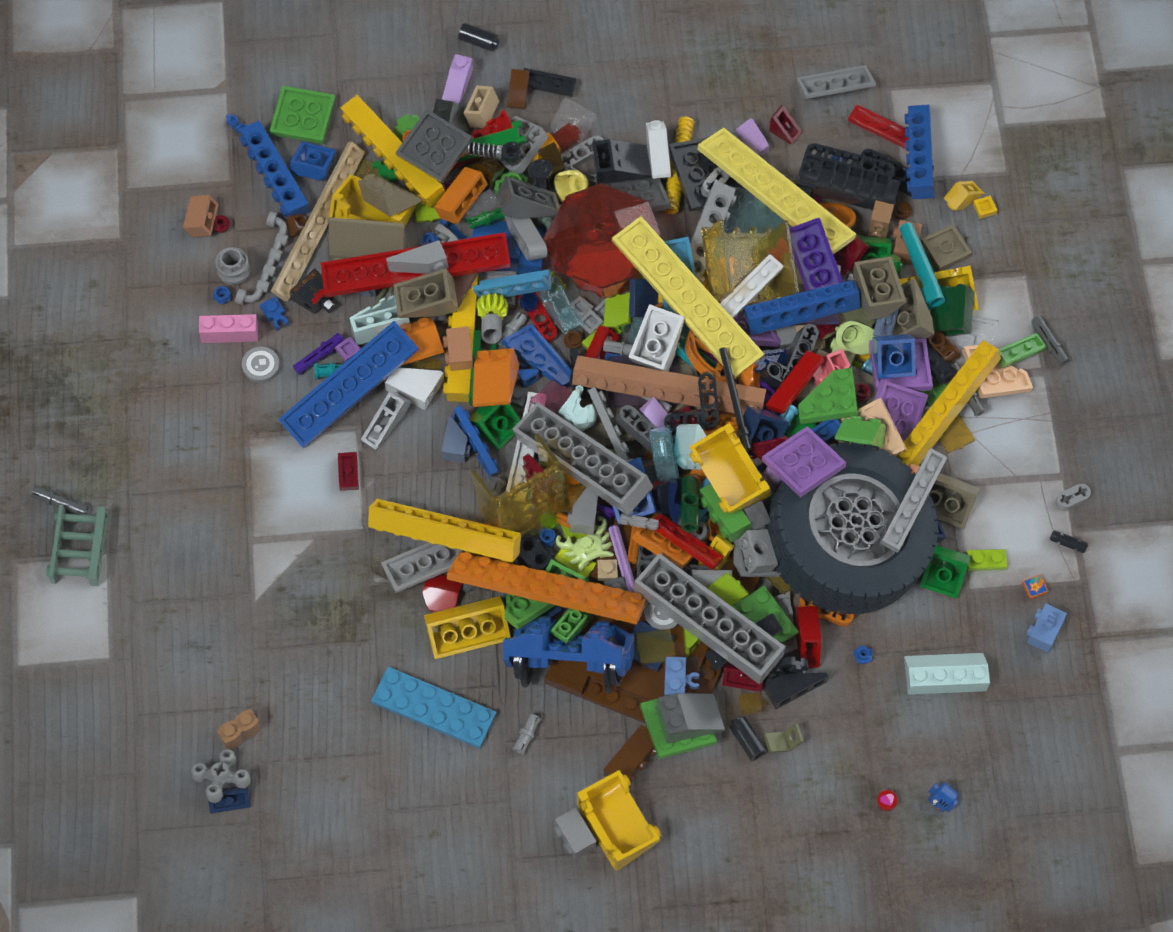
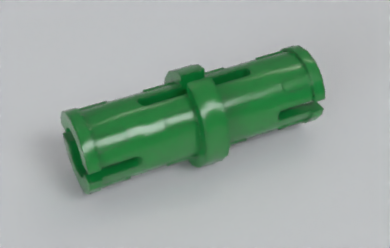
M499 207L498 209L489 212L483 211L480 215L467 218V224H472L469 226L470 229L482 225L488 226L491 222L504 219L505 215L500 212L501 208Z

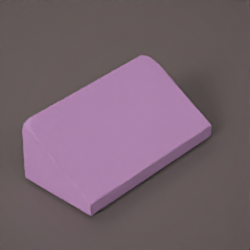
M752 118L735 130L741 142L760 156L768 152L769 144Z
M652 397L639 410L652 424L669 437L672 431L664 426V419L668 413ZM671 417L668 423L670 422L672 426H675V422Z

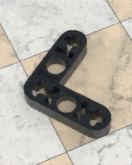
M703 372L698 379L701 410L668 413L664 419L666 429L676 431L677 426L681 424V422H676L675 426H672L670 422L668 423L671 417H674V420H681V416H684L683 424H689L686 420L689 415H694L697 418L696 424H699L702 429L713 428L718 425L720 412L717 382L712 372ZM705 376L712 380L709 384V389H714V391H702V389L706 390V383L702 382ZM712 395L715 399L714 403L706 404L704 396ZM709 409H712V416L716 417L713 423L706 419L709 416Z

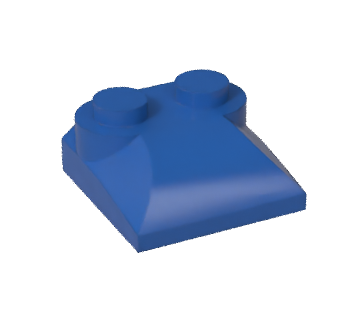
M302 141L291 160L290 167L293 173L298 176L317 181L324 180L328 177V170L337 150Z

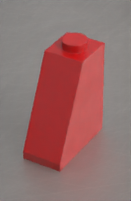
M817 606L797 607L796 623L797 631L799 632L797 635L799 661H801V658H805L808 660L809 668H820L822 639Z

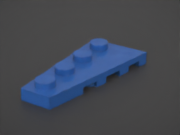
M533 324L502 340L504 346L508 349L514 348L516 355L533 368L538 369L541 374L561 389L570 385L572 370Z
M461 405L454 408L451 418L455 422L458 421V426L468 437V445H471V450L479 454L477 455V460L488 477L496 476L499 466L494 458L491 459L489 456L487 444L481 442L478 437L480 433L475 425L472 426L469 419L471 418L466 409L463 410Z

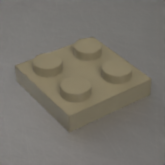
M954 224L921 239V244L939 271L972 255L971 250Z

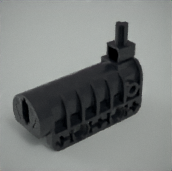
M812 143L806 148L796 186L812 199L818 196L873 211L876 201L895 206L901 181L892 179L894 166L887 161ZM829 154L835 155L837 159L830 160L827 156ZM869 164L872 165V168L865 169L862 165ZM884 168L888 169L887 173L883 172Z

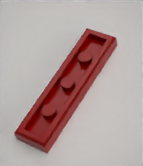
M859 105L855 106L848 117L849 122L906 149V140H909V138L905 137L904 127Z
M806 351L766 404L767 409L784 414L824 362L823 356Z
M660 514L655 518L659 521L656 532L713 570L722 562L724 556L692 534L681 530L680 526L664 515Z

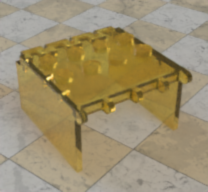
M723 219L718 220L709 229L707 227L701 228L709 291L719 304L734 292L733 290L769 254L784 266L783 270L748 306L794 295L799 292L788 220L783 221L773 231L772 228H766V233H757L756 227H751L750 233H740L739 227H734V233H725Z
M538 433L535 435L540 466L544 470L543 474L539 472L527 479V483L523 481L511 488L509 493L506 491L494 497L475 469L471 471L480 514L486 522L494 527L521 533V538L523 534L533 528L537 530L539 525L547 520H554L558 512L570 511L563 469L559 465L556 456Z

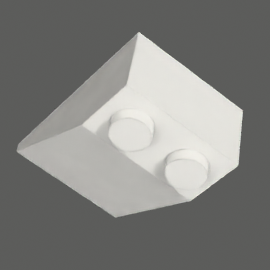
M649 304L629 354V359L634 363L651 369L669 372L675 357L685 317Z

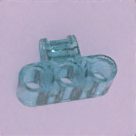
M669 425L649 429L650 445L652 446L653 461L659 483L679 479Z

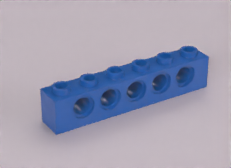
M930 104L908 106V113L904 114L905 125L908 124L909 126L905 127V137L909 138V140H906V151L910 152V154H906V163L910 165V167H907V179L911 178V181H907V190L911 192L912 200L934 198Z
M260 120L241 128L239 140L243 147H247L250 160L256 162L255 167L259 175L263 174V181L267 188H271L274 201L279 202L281 205L279 208L282 215L289 217L291 215H306L310 213L306 198Z
M851 280L745 306L746 324L750 335L860 309L859 291L855 281Z

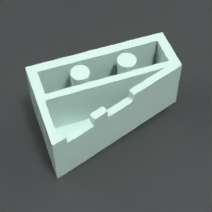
M395 293L387 299L382 298L379 300L380 303L371 308L369 306L350 317L351 329L357 345L370 342L377 336V333L383 331L393 321L399 326L404 323H410L409 318L398 317Z

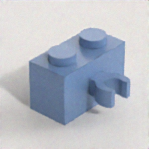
M1045 603L1043 609L1039 608L1034 617L1037 620L1035 626L1031 624L1026 635L1029 636L1027 643L1049 653L1067 613Z
M666 657L664 696L677 693L685 694V686L694 690L699 688L698 683H692L691 681L692 679H699V673L685 675L686 658Z

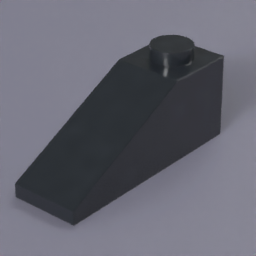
M824 672L772 676L766 680L764 691L774 708L778 709L827 683L828 674Z

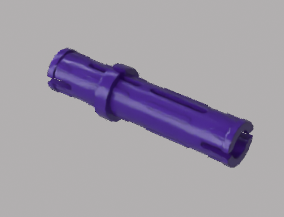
M337 332L336 335L326 342H321V346L293 365L294 370L297 374L301 375V373L324 356L332 354L335 346L344 341L343 337Z

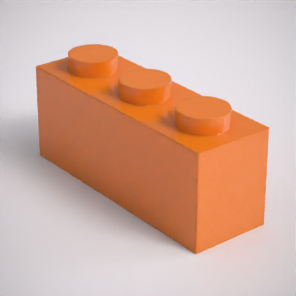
M467 167L463 168L434 206L440 219L455 224L459 223L488 185L482 172Z

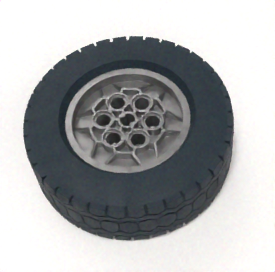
M835 443L828 446L846 462V467L801 498L782 480L768 506L767 513L770 523L766 524L767 528L765 529H768L778 565L775 569L778 573H781L780 577L786 584H790L789 587L797 595L800 593V597L810 603L812 601L813 605L821 609L825 607V610L835 613L838 611L840 614L853 613V615L870 613L887 607L901 598L927 568L933 556L938 537L936 509L934 508L931 495L927 496L898 553L882 545L880 542L916 473H911L913 470L906 463L901 464L902 460L893 454L889 456V452L880 448L876 450L877 447L867 444L863 447V444ZM838 506L843 507L845 511L840 510ZM869 520L874 521L876 525L871 524ZM832 523H836L839 528L834 527ZM863 537H867L870 542L864 540ZM844 538H848L851 543H848Z

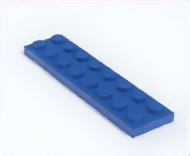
M393 321L278 420L304 449L418 352L419 348L400 326Z

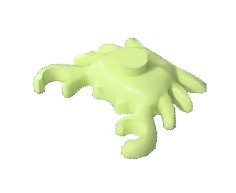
M602 516L598 517L602 525H594L596 534H588L583 538H579L574 544L570 536L567 537V541L564 543L560 542V535L556 537L558 547L572 550L571 552H564V555L567 557H575L570 560V564L581 562L578 565L577 572H580L589 564V561L595 558L614 556L612 552L605 551L613 543H606L610 537L609 532L602 537L608 525L606 519Z

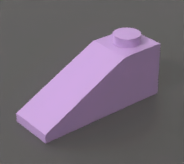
M455 54L442 100L453 101L458 105L461 104L473 71L472 58Z

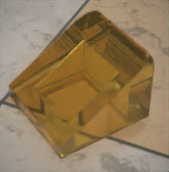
M758 693L738 695L741 715L761 712L762 707Z

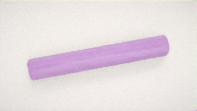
M618 525L611 526L608 530L619 568L624 578L626 591L635 592V580Z

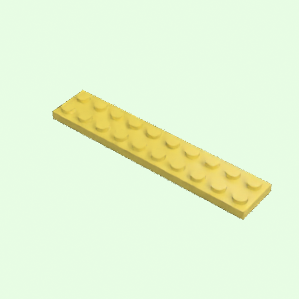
M722 128L698 144L697 150L792 227L820 217L833 254L855 239V232L725 128Z
M642 216L612 238V242L674 312L685 317L684 323L721 364L722 360L719 349L722 347L727 348L734 379L764 357V353Z

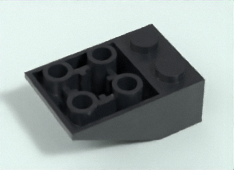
M612 139L592 141L597 184L652 177L647 145Z

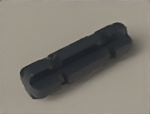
M1053 530L1050 536V541L1055 543L1058 541L1060 545L1073 550L1076 548L1081 553H1085L1088 547L1087 542L1082 540L1079 542L1077 538L1066 534L1061 535V532Z

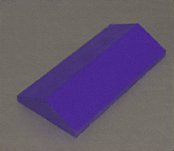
M820 217L784 230L806 291L843 282Z

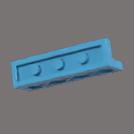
M548 269L479 281V285L473 286V292L478 298H481V295H487L488 292L508 297L551 290V272Z

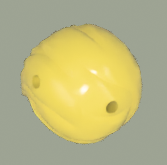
M566 170L555 175V189L561 202H571L584 198L587 195L589 183L587 177L582 172Z

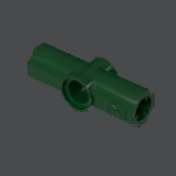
M686 476L681 479V530H684L686 533H693L698 530V479L694 476Z

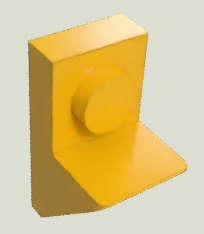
M718 534L709 547L724 556V558L713 570H720L730 560L731 556L729 554L734 548L732 543L721 534ZM699 561V563L697 564V565H700V566H706V565H704L703 563H701L700 561Z

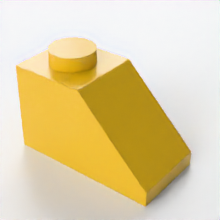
M961 181L955 183L944 199L952 210H964L985 193L973 181Z

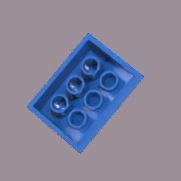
M494 221L488 226L482 225L474 228L471 238L505 232L511 267L494 271H516V274L519 275L543 270L545 258L527 261L510 233L507 222ZM535 226L547 247L549 234L546 227Z

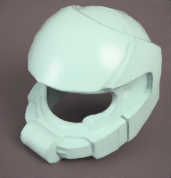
M578 385L561 407L558 414L580 431H585L595 424L598 413L594 403L588 404L584 408L580 406L579 402L581 401L580 397L583 393V387Z

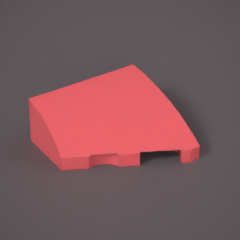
M843 349L823 357L824 362L811 377L816 386L833 370L850 367Z

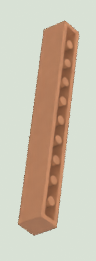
M577 356L573 371V385L595 387L596 389L646 398L654 397L657 400L701 407L698 386L699 377ZM707 378L702 380V382L706 383V390L702 389L703 392L707 390L714 391V389H709V384L712 380ZM716 380L719 411L734 413L727 382ZM736 384L743 415L747 406L763 410L766 389ZM712 395L704 396L706 404L714 403L715 399Z

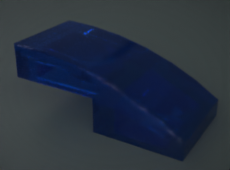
M670 479L668 486L669 511L673 523H677L681 507V501L674 500L678 482L677 480Z

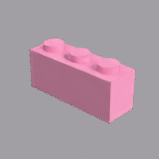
M256 314L199 316L201 343L257 342L258 322Z

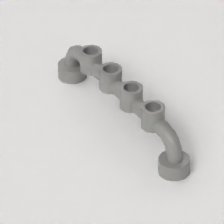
M270 211L266 225L274 227L277 224L280 230L276 235L275 243L263 268L262 276L257 283L256 291L253 295H247L246 290L239 289L235 299L237 304L243 305L244 302H255L261 297L263 292L268 293L270 282H267L269 276L274 277L277 269L274 263L275 261L280 262L283 251H280L281 245L286 247L289 236L286 235L287 225L283 219L278 217L276 212Z

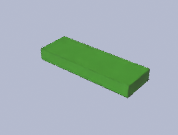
M1035 333L999 348L1001 357L999 363L1003 368L1045 351L1048 346L1039 334Z

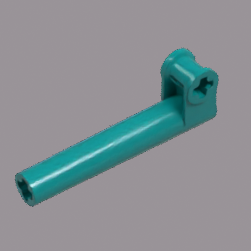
M905 223L900 226L899 230L922 286L920 291L928 310L942 305L945 302V298L913 223Z

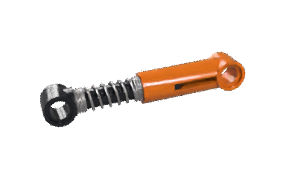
M408 130L404 133L403 141L406 139L411 130ZM473 142L468 145L461 157L465 155L471 156L472 154L474 156L479 155V157L482 155L489 158L493 157L494 159L505 161L508 165H516L522 159L520 147L515 142H507L497 146L494 144L493 146L490 144L485 145V143L475 144ZM511 151L516 152V154L513 156L508 155V153Z

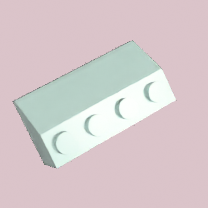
M983 653L904 656L908 695L987 691L989 687L988 664Z

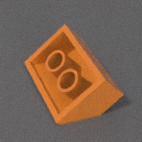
M431 317L421 318L416 322L400 325V328L419 348V351L404 364L444 353L440 337Z

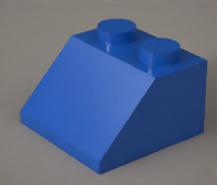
M903 334L872 337L873 358L878 379L916 376L915 338L913 336Z

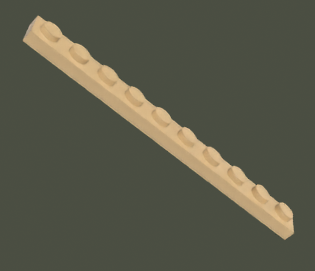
M353 142L347 143L271 290L283 301H289L290 290L297 285L329 223L332 195L350 174L354 175L365 153Z

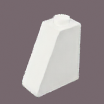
M658 120L646 123L647 150L652 178L671 177L665 123Z
M398 368L384 380L386 391L398 392L412 401L411 404L426 410L444 382V373L438 370Z

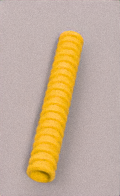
M679 118L675 143L692 139V130L694 128V120L692 118ZM671 159V177H668L665 191L671 208L663 211L667 214H676L679 210L682 188Z

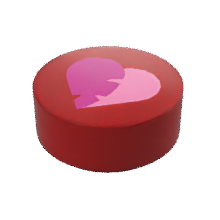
M891 790L880 792L877 798V805L883 811H892L898 802L897 795Z

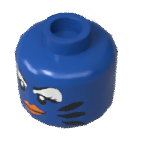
M946 782L940 785L935 783L928 791L931 794L928 799L929 802L940 812L951 811L959 801L957 799V791Z

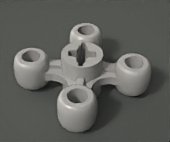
M225 749L220 753V763L214 764L211 769H208L202 763L195 764L192 767L191 772L195 781L204 782L206 779H209L213 782L206 789L207 799L212 803L221 801L223 797L222 789L229 787L231 783H235L239 788H246L251 782L248 771L244 769L238 770L236 773L230 771V767H233L236 763L235 753L230 749Z

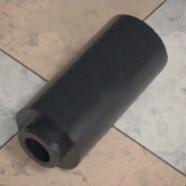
M467 23L462 24L458 34V40L491 52L498 48L500 42L497 34Z
M738 716L730 722L731 726L729 728L751 761L759 759L768 751L746 717L741 718V716Z

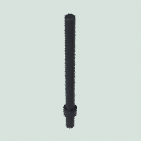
M722 347L719 349L738 425L737 433L744 449L748 452L751 451L750 433L745 425L727 348Z

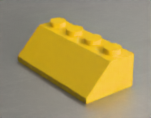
M500 596L424 615L434 659L503 642L505 638H511L508 623L505 620L504 604Z

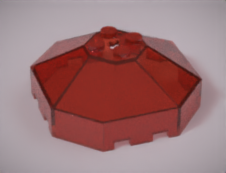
M603 183L566 195L543 238L554 270L573 278L576 288L586 292L589 290L603 299L630 290V279H642L643 275L612 242V238L642 216L662 239L649 202ZM599 222L601 225H605L602 227L601 231H599V229H594V227H596L597 223Z

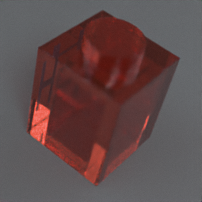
M570 122L551 134L562 152L581 140L579 137L581 134L580 130L576 125L572 126Z

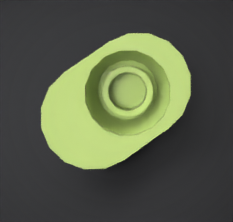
M856 321L843 322L839 327L835 328L837 331L836 342L839 347L855 354L863 355L869 353V340L875 337L873 336L874 330Z

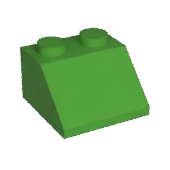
M851 415L850 419H843L835 435V440L883 448L886 425L882 424L879 419L869 418L868 422L862 421V417Z

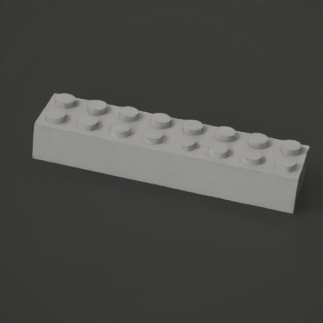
M539 402L512 429L521 443L627 516L653 488L647 475Z
M660 553L634 581L635 592L647 598V601L758 684H761L784 656L786 647Z

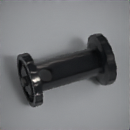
M537 159L531 162L528 166V173L531 178L536 180L534 186L555 192L554 186L548 183L547 180L553 171L551 163L545 159Z

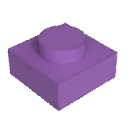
M348 337L335 346V350L346 362L360 350V347L351 337Z

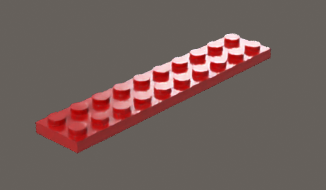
M505 232L441 243L447 257L449 267L447 271L452 277L511 267ZM418 247L321 262L325 297L394 287L393 284L426 275L423 273L391 272L388 269L386 258Z

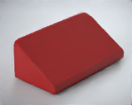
M599 326L585 357L604 360L606 353L612 354V352L604 351L603 345L605 340L617 342L619 335L609 327Z

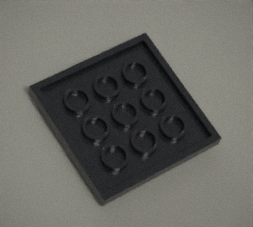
M736 132L731 133V134H733L736 138H738ZM709 137L668 145V151L689 212L703 210L707 197L701 193V186L709 175L718 168L715 163L697 150L698 144ZM721 174L718 175L716 180H719L723 176ZM729 176L725 185L736 189L734 204L754 200L752 193ZM712 184L707 188L709 191L711 190ZM715 202L718 207L723 206L722 203Z

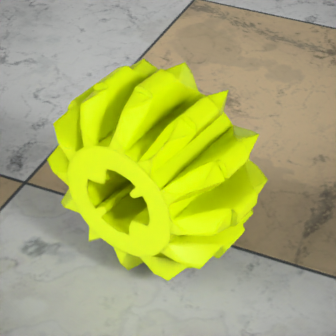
M488 292L487 295H481V298L477 301V314L481 319L488 314H495L503 320V317L507 316L508 312L507 299L503 298V295H497L496 293L490 294Z

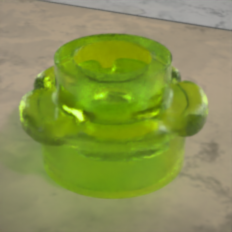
M551 512L544 513L539 518L542 529L550 530L556 526L557 516Z

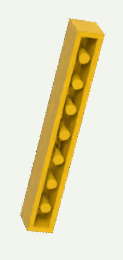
M358 95L340 107L343 113L341 116L347 124L351 123L354 132L358 136L360 134L363 136L362 139L368 147L372 146L374 148L373 151L376 156L384 159V164L389 170L393 169L395 171L394 174L400 181L404 180L407 189L411 193L415 192L417 194L416 196L421 199L420 203L422 205L425 203L431 208L441 199L445 193L443 185L396 156V151L402 142Z
M479 273L455 276L454 285L459 311L453 312L452 316L449 315L448 323L449 327L452 328L469 327L471 352L473 351L478 297L473 292V286L479 283ZM450 364L445 366V377H448L447 383H444L443 394H447V401L469 402L471 369L450 371Z
M982 340L904 441L907 450L896 455L897 458L902 460L901 464L906 463L907 465L914 464L919 466L928 450L936 444L1000 361L1001 357L998 348Z
M376 499L369 506L368 527L374 528L377 531L407 536L414 540H423L431 544L447 546L451 549L464 550L467 553H476L488 558L501 559L505 562H513L520 554L521 533L382 499Z

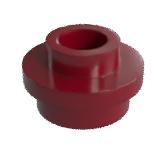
M224 215L216 216L213 229L218 233L226 232L230 227V220Z
M864 383L855 385L856 400L860 402L868 400L871 395L868 385Z

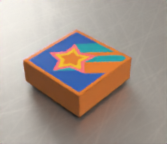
M1041 574L1022 581L1029 600L1046 595L1049 592Z

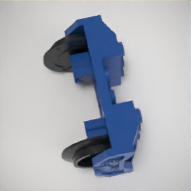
M544 616L526 624L519 630L516 629L513 638H505L503 640V660L507 667L514 669L515 678L520 679L521 685L524 688L529 686L534 668H548L551 665V659L587 662V671L603 673L605 691L607 694H611L614 686H620L622 677L631 668L634 655V633H628L615 624H609L608 621H598L585 635H578V637H575L570 642L565 643L550 633L557 624V620H551V617Z

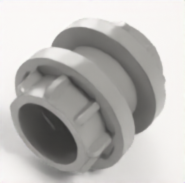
M229 247L223 249L217 255L215 260L217 273L224 283L236 285L247 279L250 273L248 257L243 250Z

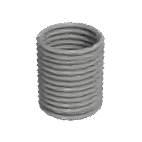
M488 314L482 319L481 337L486 343L494 344L502 338V320L498 315Z

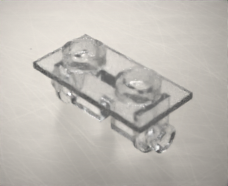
M491 189L478 196L463 216L465 221L469 217L480 215L483 211L489 212L500 205L499 200Z

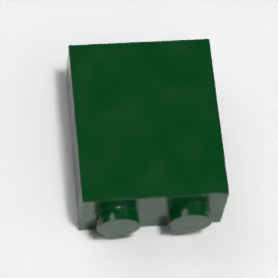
M957 284L955 287L940 286L945 302L930 310L934 331L943 333L945 337L971 334L974 291L965 284Z

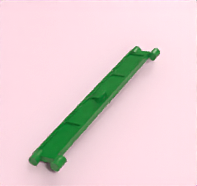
M521 120L512 122L513 128L473 139L471 143H485V145L490 144L491 146L494 144L497 146L507 142H515L521 145L526 142L524 135L520 136L518 128L522 127ZM465 155L460 157L456 163L479 157V155ZM381 160L372 162L373 169L378 168L380 177L389 181L398 180L394 174L395 171L393 169L389 170L385 164L382 165Z

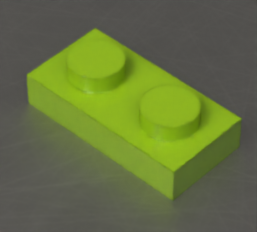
M1006 549L967 550L966 555L971 556L967 567L968 571L1007 570Z

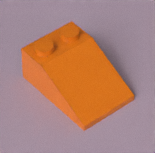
M514 348L477 352L474 363L473 407L510 404L520 365Z

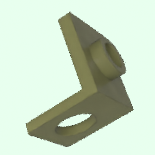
M798 723L792 725L785 732L764 734L769 753L792 751L803 742ZM793 731H795L797 735V739L795 742L792 740Z

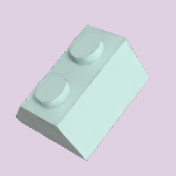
M680 424L677 426L674 455L677 458L678 465L683 469L702 470L698 462L694 464L689 456V453H691L689 446L706 437L699 424Z

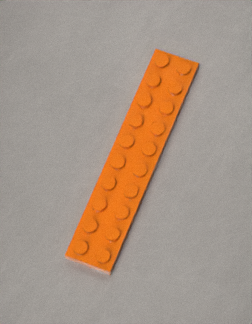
M467 552L458 553L447 573L448 580L633 624L638 623L647 604V598L637 592L625 591L620 588L608 587L599 583H591L560 574L557 575L544 570L527 568L526 566L476 556Z

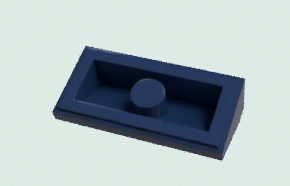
M236 786L222 789L223 797L221 801L217 803L209 801L210 814L251 807L248 787L239 788Z

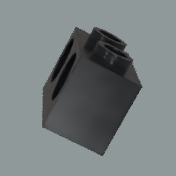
M528 532L521 538L520 554L516 558L521 565L545 571L551 559L555 561L554 554L549 549H544L538 537L532 536ZM526 546H530L533 549L530 551H526L523 548ZM538 560H544L545 563H544V564H538V563H536V561H538Z

